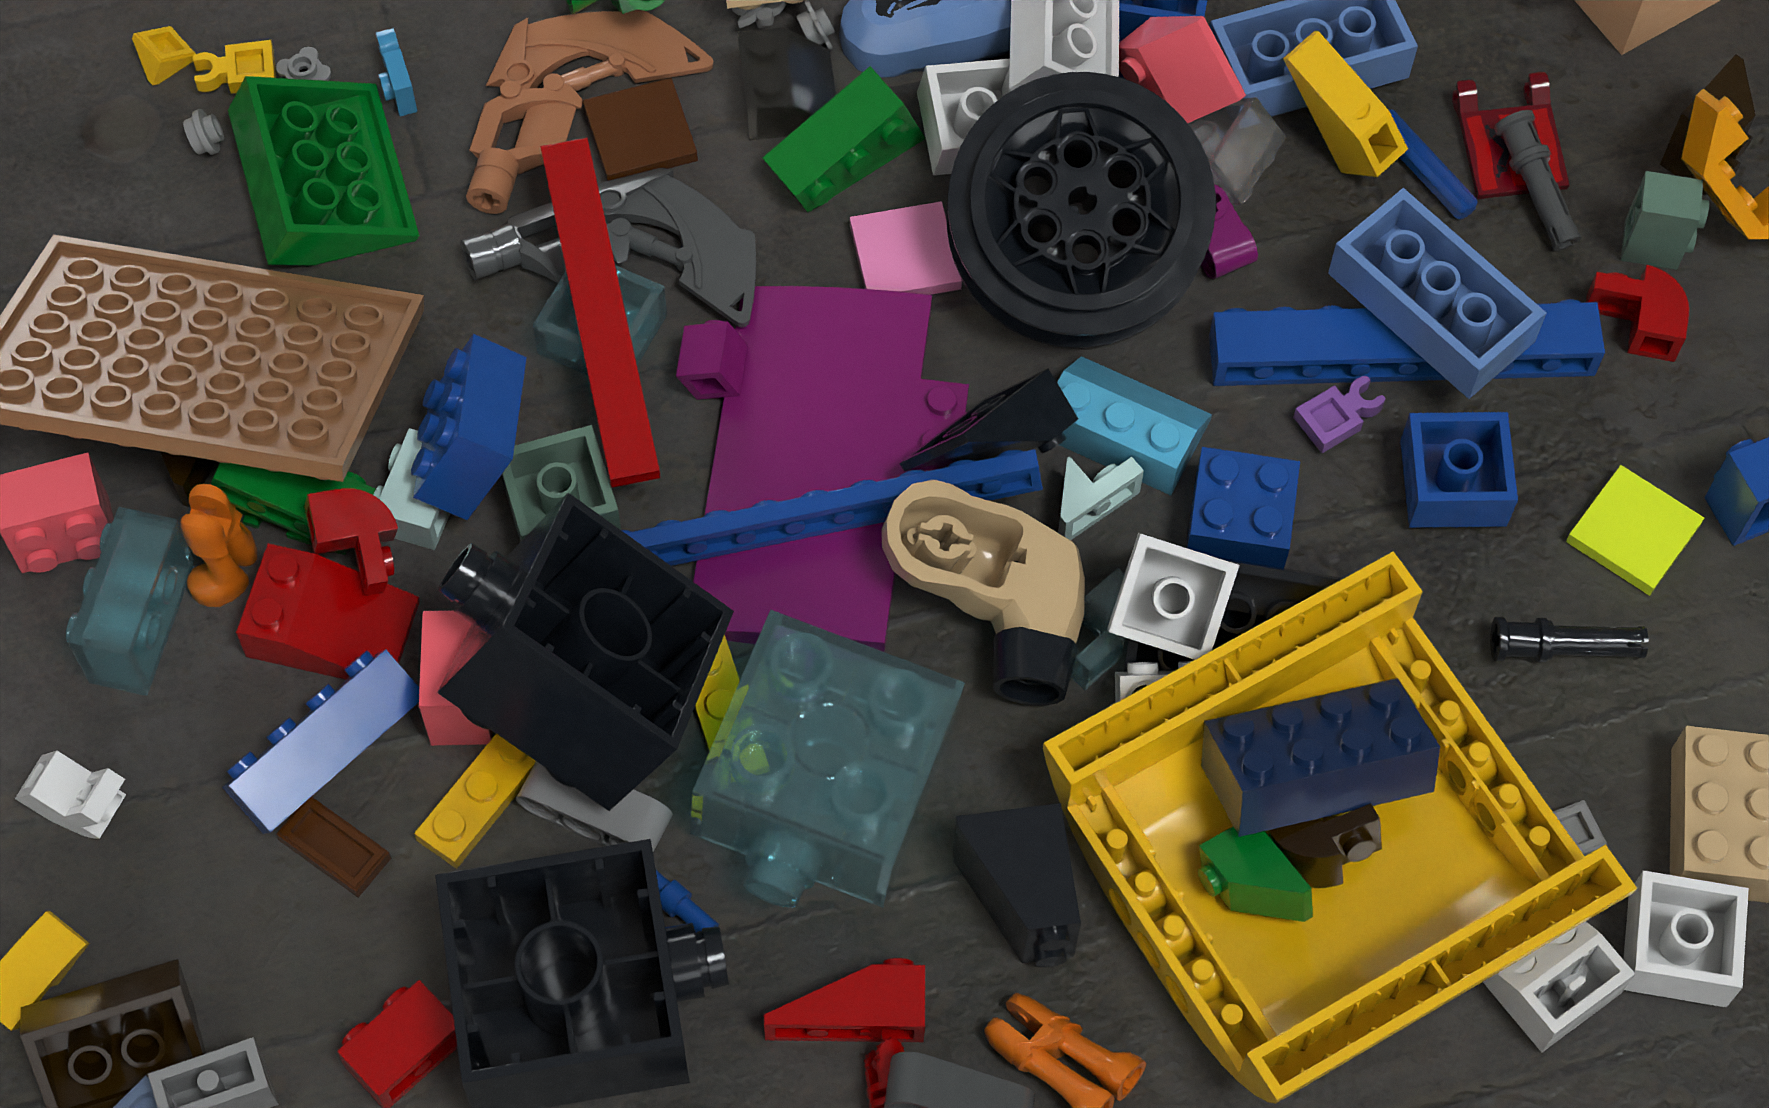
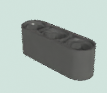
M899 1052L891 1058L884 1108H1034L1035 1093L1023 1085L918 1052Z

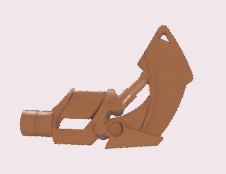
M639 9L625 14L612 11L577 13L544 19L528 24V18L515 24L486 86L500 87V96L484 104L469 149L478 158L466 195L467 201L479 211L489 214L502 213L507 209L517 174H522L544 164L540 146L567 141L576 109L582 108L583 99L576 91L589 87L591 83L611 75L619 77L624 72L628 73L635 83L708 72L713 68V58L667 23ZM686 52H688L698 61L689 63ZM590 56L603 61L562 75L551 74L562 65L580 57ZM543 81V88H537ZM524 118L515 148L510 150L496 148L503 123Z

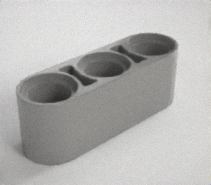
M537 761L516 797L518 804L530 813L603 846L651 839L654 852L673 816L667 806L634 789L608 811L576 788L565 786L556 781L546 768Z

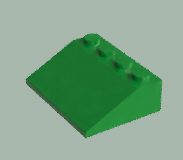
M245 76L228 108V114L268 265L313 266L417 241L420 235L376 84Z

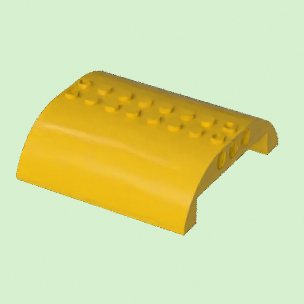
M1394 551L1043 743L1046 764L1064 815L1089 867L1116 913L1183 1016L1205 1046L1241 1085L1255 1096L1269 1103L1276 1104L1630 896L1637 890L1633 881L1606 844L1586 856L1583 855L1413 618L1423 591ZM1398 678L1440 745L1434 792L1373 806L1380 817L1382 849L1372 853L1362 861L1349 862L1342 865L1343 884L1327 888L1311 887L1313 917L1305 922L1231 911L1219 895L1215 897L1209 895L1197 873V870L1201 868L1199 845L1233 825L1201 767L1204 721ZM1345 813L1327 816L1321 819L1323 822H1325L1327 820L1333 819Z

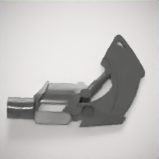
M660 167L597 183L614 261L618 264L627 261L630 249L649 257L653 255L675 264L677 269L683 272L679 279V285L736 326L746 327L750 323L756 283L755 234L751 230L740 229L712 201L683 182L673 178V170ZM552 202L510 216L506 225L461 240L462 254L473 279L477 280L497 273L499 270H506L521 264L522 268L541 274L559 284L565 283L564 279L567 278L559 238L536 246L523 239L526 236L556 226ZM630 223H643L667 229L679 235L682 248H676L659 241L658 237L631 227ZM744 297L742 311L733 309L732 307Z

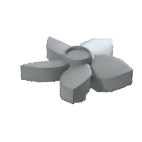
M786 2L766 3L750 10L736 7L732 8V11L737 15H741L738 19L739 28L748 26L756 21L757 28L762 29L773 25L774 16L782 12Z

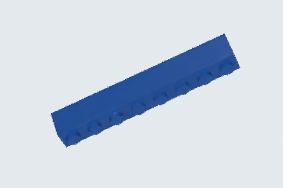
M1568 299L1558 303L1537 304L1547 314L1535 343L1493 379L1595 376L1605 354L1598 302L1581 303L1578 300ZM1333 305L1316 310H1295L1291 307H1278L1271 311H1247L1242 308H1231L1223 312H1214L1209 333L1213 386L1352 383L1362 376H1368L1371 380L1370 382L1447 380L1367 308L1343 309Z

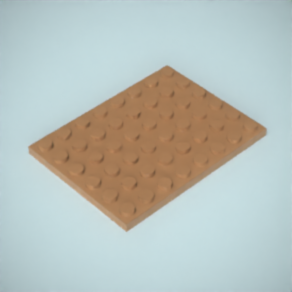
M53 235L0 315V424L19 427L23 430H37L77 439L84 438L114 443L124 447H138L167 452L172 455H186L215 460L220 463H233L263 468L273 472L281 471L311 476L321 480L343 482L424 312V295Z

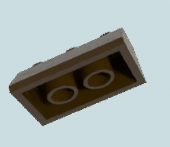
M178 959L21 1007L20 1037L46 1108H113L145 1076L148 1077L149 1073L206 1054L194 1004Z

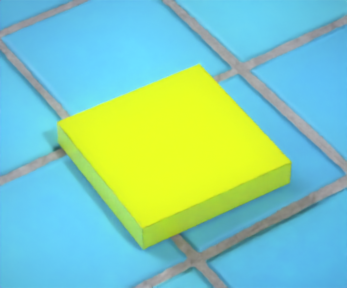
M1620 465L1570 532L1566 542L1650 596L1705 518Z

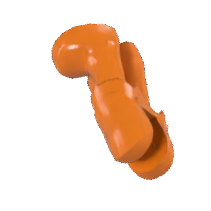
M199 484L190 491L189 504L191 510L189 514L182 516L180 527L187 546L194 555L201 557L205 563L192 569L187 577V587L192 598L199 604L207 607H221L234 601L245 592L249 585V577L239 566L253 565L257 561L258 550L251 531L240 522L243 514L236 510L235 505L230 502L224 491L211 484Z
M1020 993L1013 994L1006 1002V1007L1016 1020L1035 1035L1029 1040L1010 1024L997 1017H993L984 1029L985 1037L989 1044L1019 1071L1029 1072L1047 1083L1062 1095L1071 1108H1113L1114 1098L1118 1101L1123 1100L1138 1083L1146 1068V1062L1139 1056L1131 1052H1112L1081 1035L1080 1033L1083 1028L1071 1022L1070 1018L1060 1015L1037 1000ZM1064 1053L1091 1072L1098 1079L1102 1087L1087 1080L1057 1059L1064 1056Z

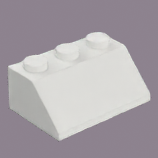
M1011 0L1010 90H1014L1035 79L1067 72H1094L1119 77V0Z

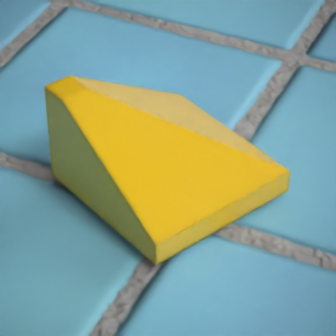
M171 26L133 33L132 40L146 77L152 85L160 84L192 63L193 56L196 55Z

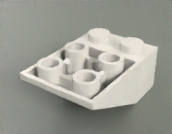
M1585 921L1483 981V983L1542 1053L1619 996L1635 973L1604 936Z

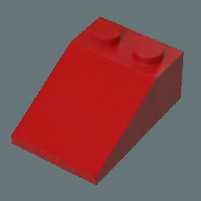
M268 543L236 634L248 658L347 680L349 675L344 669L366 650L374 656L386 649L400 663L420 599L419 596L387 584L385 591L382 593L364 596L359 571L318 554Z

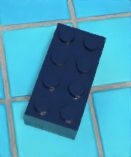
M1396 678L1204 721L1201 767L1238 836L1241 837L1353 811L1368 804L1375 806L1434 792L1440 745L1399 679Z

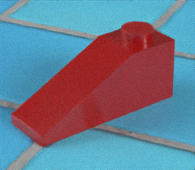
M906 958L886 959L882 964L867 966L764 1014L765 1040L882 1042L892 1037V1039L897 1038L899 1042H924L925 965H914L912 960Z

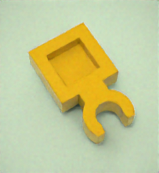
M271 40L225 45L226 56L217 57L208 52L198 53L193 56L196 71L211 70L205 75L194 76L197 90L200 92H211L222 84L228 83L231 94L237 93L245 76L276 78L275 56Z

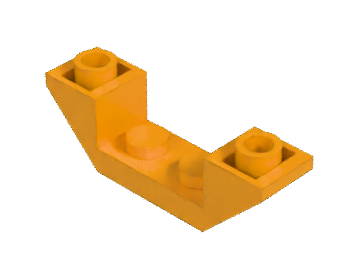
M1702 89L1695 97L1681 159L1696 179L1703 180V189L1726 221L1748 239H1769V186L1755 198L1741 185L1735 188L1730 180L1736 174L1724 160L1749 139L1738 124L1743 119V115L1726 96L1718 100L1705 89Z

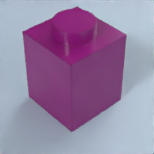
M708 320L704 324L684 326L676 377L696 400L740 396L748 345L728 321Z

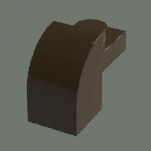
M1372 804L1325 822L1319 818L1265 831L1309 886L1313 888H1327L1343 884L1342 865L1349 862L1362 861L1372 853L1382 849L1380 817Z

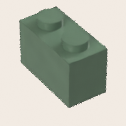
M1646 171L1625 219L1621 261L1677 270L1685 252L1692 253L1694 250L1697 228L1703 229L1706 224L1709 200L1702 199L1703 180Z

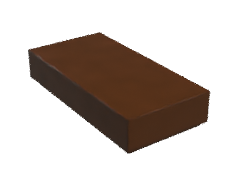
M312 796L295 811L276 834L280 842L358 898L392 859L387 850Z

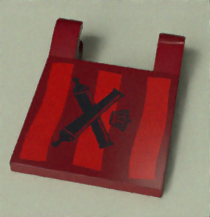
M1535 72L1529 74V82L1525 83L1523 88L1528 106L1478 111L1475 81H1457V90L1453 91L1451 98L1460 121L1476 199L1529 194L1521 174H1516L1510 167L1509 161L1512 157L1503 137L1497 136L1494 130L1495 124L1500 120L1522 110L1533 111L1536 118L1533 125L1541 144L1548 145L1551 152V159L1548 164L1559 189L1567 190L1570 184L1551 107L1550 85L1547 73Z

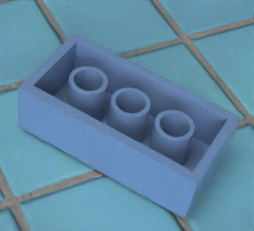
M1284 0L1210 22V29L1246 94L1240 101L1229 105L1238 126L1307 107L1283 58L1313 31H1319L1370 89L1409 78L1418 48L1396 0Z
M1404 188L1336 243L1328 272L1332 278L1468 399L1535 343L1547 312Z

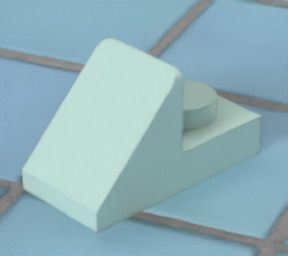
M1067 457L1058 533L1072 540L1138 495L1141 489L1144 470L1130 457L1119 466H1116V464L1108 465L1096 475L1092 482L1073 459Z

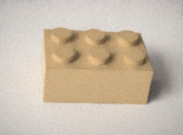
M1685 726L1671 749L1670 875L1749 888L1748 901L1769 903V735Z

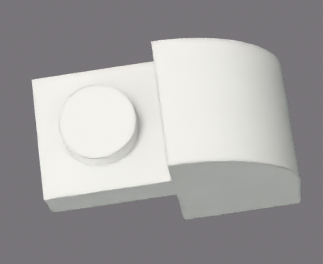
M56 750L41 755L15 799L64 828L85 837L100 839L126 796L125 793L119 790L125 779L109 768L90 772Z

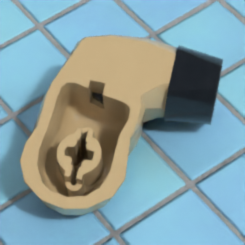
M938 480L911 484L894 500L882 527V548L892 570L911 586L949 599L963 612L978 619L991 621L996 632L993 640V689L996 694L1009 701L1025 705L1048 706L1063 701L1078 651L1076 642L1084 617L1085 577L1077 546L1071 540L1023 511L1008 505L971 496L953 484Z

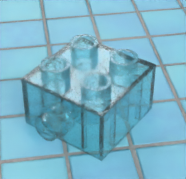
M770 609L692 791L690 834L746 855L745 861L749 866L743 885L751 894L768 903L782 907H795L805 889L812 888L815 882L883 908L954 729L965 682Z

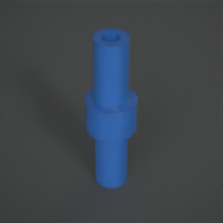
M656 870L663 911L670 917L677 915L686 924L693 923L694 931L696 932L702 931V928L719 926V923L691 900L692 893L677 880L670 882Z

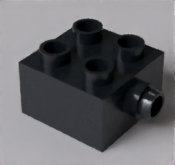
M567 493L507 557L498 551L488 556L487 551L470 543L459 554L444 575L438 590L451 602L456 601L454 612L472 625L437 693L460 708L464 716L473 724L492 730L543 765L556 781L565 786L576 788L610 811L678 749L734 611L573 495Z
M651 839L435 875L461 1079L471 1108H548L690 1083L677 1002L704 998V988L706 987L715 989L729 985L720 927L702 928V931L694 932L693 923L665 927Z

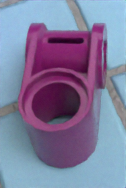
M1214 184L1216 192L1214 229L1208 250L1201 263L1206 275L1213 280L1258 260L1257 246L1251 232L1242 223L1228 199L1227 193L1216 184Z

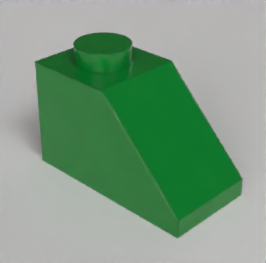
M1232 826L1199 845L1201 868L1197 870L1198 877L1209 895L1212 897L1219 895L1231 911L1302 922L1313 917L1312 888L1265 831L1239 837Z

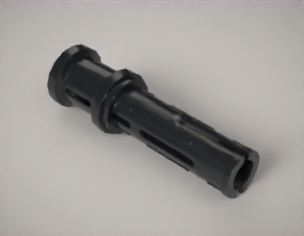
M1494 617L1490 633V648L1494 661H1504L1506 657H1534L1536 662H1546L1551 660L1553 655L1645 658L1648 647L1641 646L1640 642L1649 643L1648 631L1645 626H1554L1553 622L1547 620V618H1536L1534 623L1507 622L1505 617Z

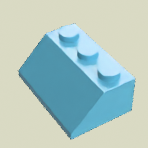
M1082 356L1063 371L1057 382L1079 418L1063 431L1067 439L1059 445L1106 467L1110 464L1119 466L1132 457L1144 470L1142 483L1172 495L1211 421L1212 414Z

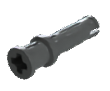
M1522 110L1500 120L1495 124L1494 130L1497 136L1503 137L1512 157L1509 161L1512 171H1515L1516 174H1521L1526 183L1531 199L1547 231L1553 250H1564L1575 245L1574 242H1579L1582 237L1571 218L1566 202L1548 164L1551 159V152L1548 145L1541 144L1533 125L1536 119L1533 111Z

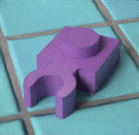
M1362 376L1354 380L1350 386L1349 393L1344 396L1334 385L1295 409L1293 418L1321 453L1361 431L1364 422L1361 417H1373L1382 410L1386 399L1383 395L1377 396L1373 400H1365L1360 396L1369 387L1371 380L1368 376Z

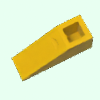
M1313 31L1283 58L1341 173L1378 177L1408 150L1390 111L1319 31Z

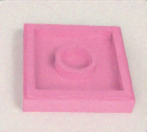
M942 201L850 217V229L864 289L927 295L961 290L962 280L950 251L946 216Z

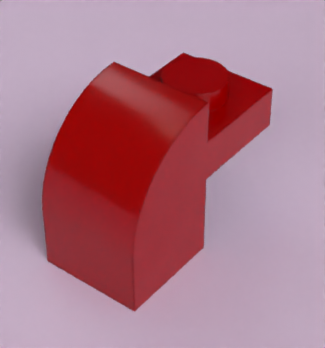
M1647 264L1640 280L1629 278L1627 275L1617 272H1596L1586 296V303L1598 302L1599 315L1631 321L1627 353L1675 362L1686 340L1689 318V303L1686 293L1675 278L1667 272Z
M341 488L307 494L304 508L314 554L354 548L364 596L384 592L388 583V576H393L395 572L391 549L389 546L381 547V543L394 541L398 530L396 520L389 508L376 496L359 489Z

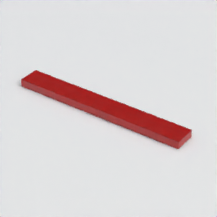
M588 138L540 146L611 488L659 479L660 469Z

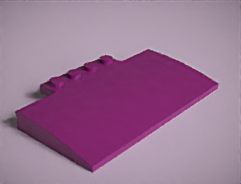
M755 286L750 323L746 327L736 326L735 329L748 345L740 396L724 397L705 515L716 510L731 512L750 508L764 500L780 502L799 498L813 490L828 492L848 488L862 480L877 482L897 478L905 473L900 462L965 414L967 408L969 384L922 379L931 319L932 295L842 287ZM744 297L740 300L739 311H742ZM885 522L697 560L693 582L734 611L725 632L727 641L884 660L896 575L882 548V527Z

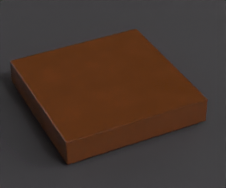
M672 77L582 100L583 109L607 181L660 167L669 169L698 161L697 150Z

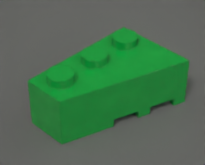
M869 66L762 158L809 213L926 138L904 103L874 69Z
M220 463L211 482V485L217 486L224 491L230 502L235 505L236 510L245 515L243 519L244 525L259 529L262 521L288 529L286 533L287 538L312 545L304 508L307 494L341 488H353L373 495L376 489L366 485V481L361 476L350 471L347 472L344 481L341 482L321 480L311 476L281 471L273 472L263 468L233 463ZM343 549V550H338V551H332V552L339 553V554H342V555H346L348 549Z

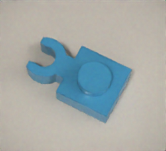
M394 28L376 32L380 54L386 72L378 74L385 101L395 100L399 116L416 113L417 107L412 84Z

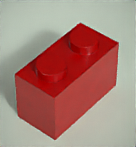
M420 980L415 982L409 989L404 986L391 994L383 1005L384 1010L369 1024L362 1022L352 1028L342 1040L343 1046L337 1051L344 1067L382 1108L392 1107L457 1049L453 1015Z

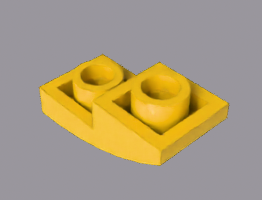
M46 911L0 961V1022L11 1031L20 1028L21 1007L39 1002L50 987L59 985L90 944L51 911Z

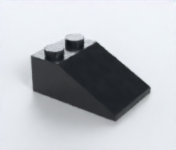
M1048 368L984 398L901 461L900 465L904 472L911 470L931 471L948 467L950 464L960 460H972L975 462L994 458L1008 450L1028 451L1038 447L1041 453H1045L1067 439L1063 431L1079 418Z

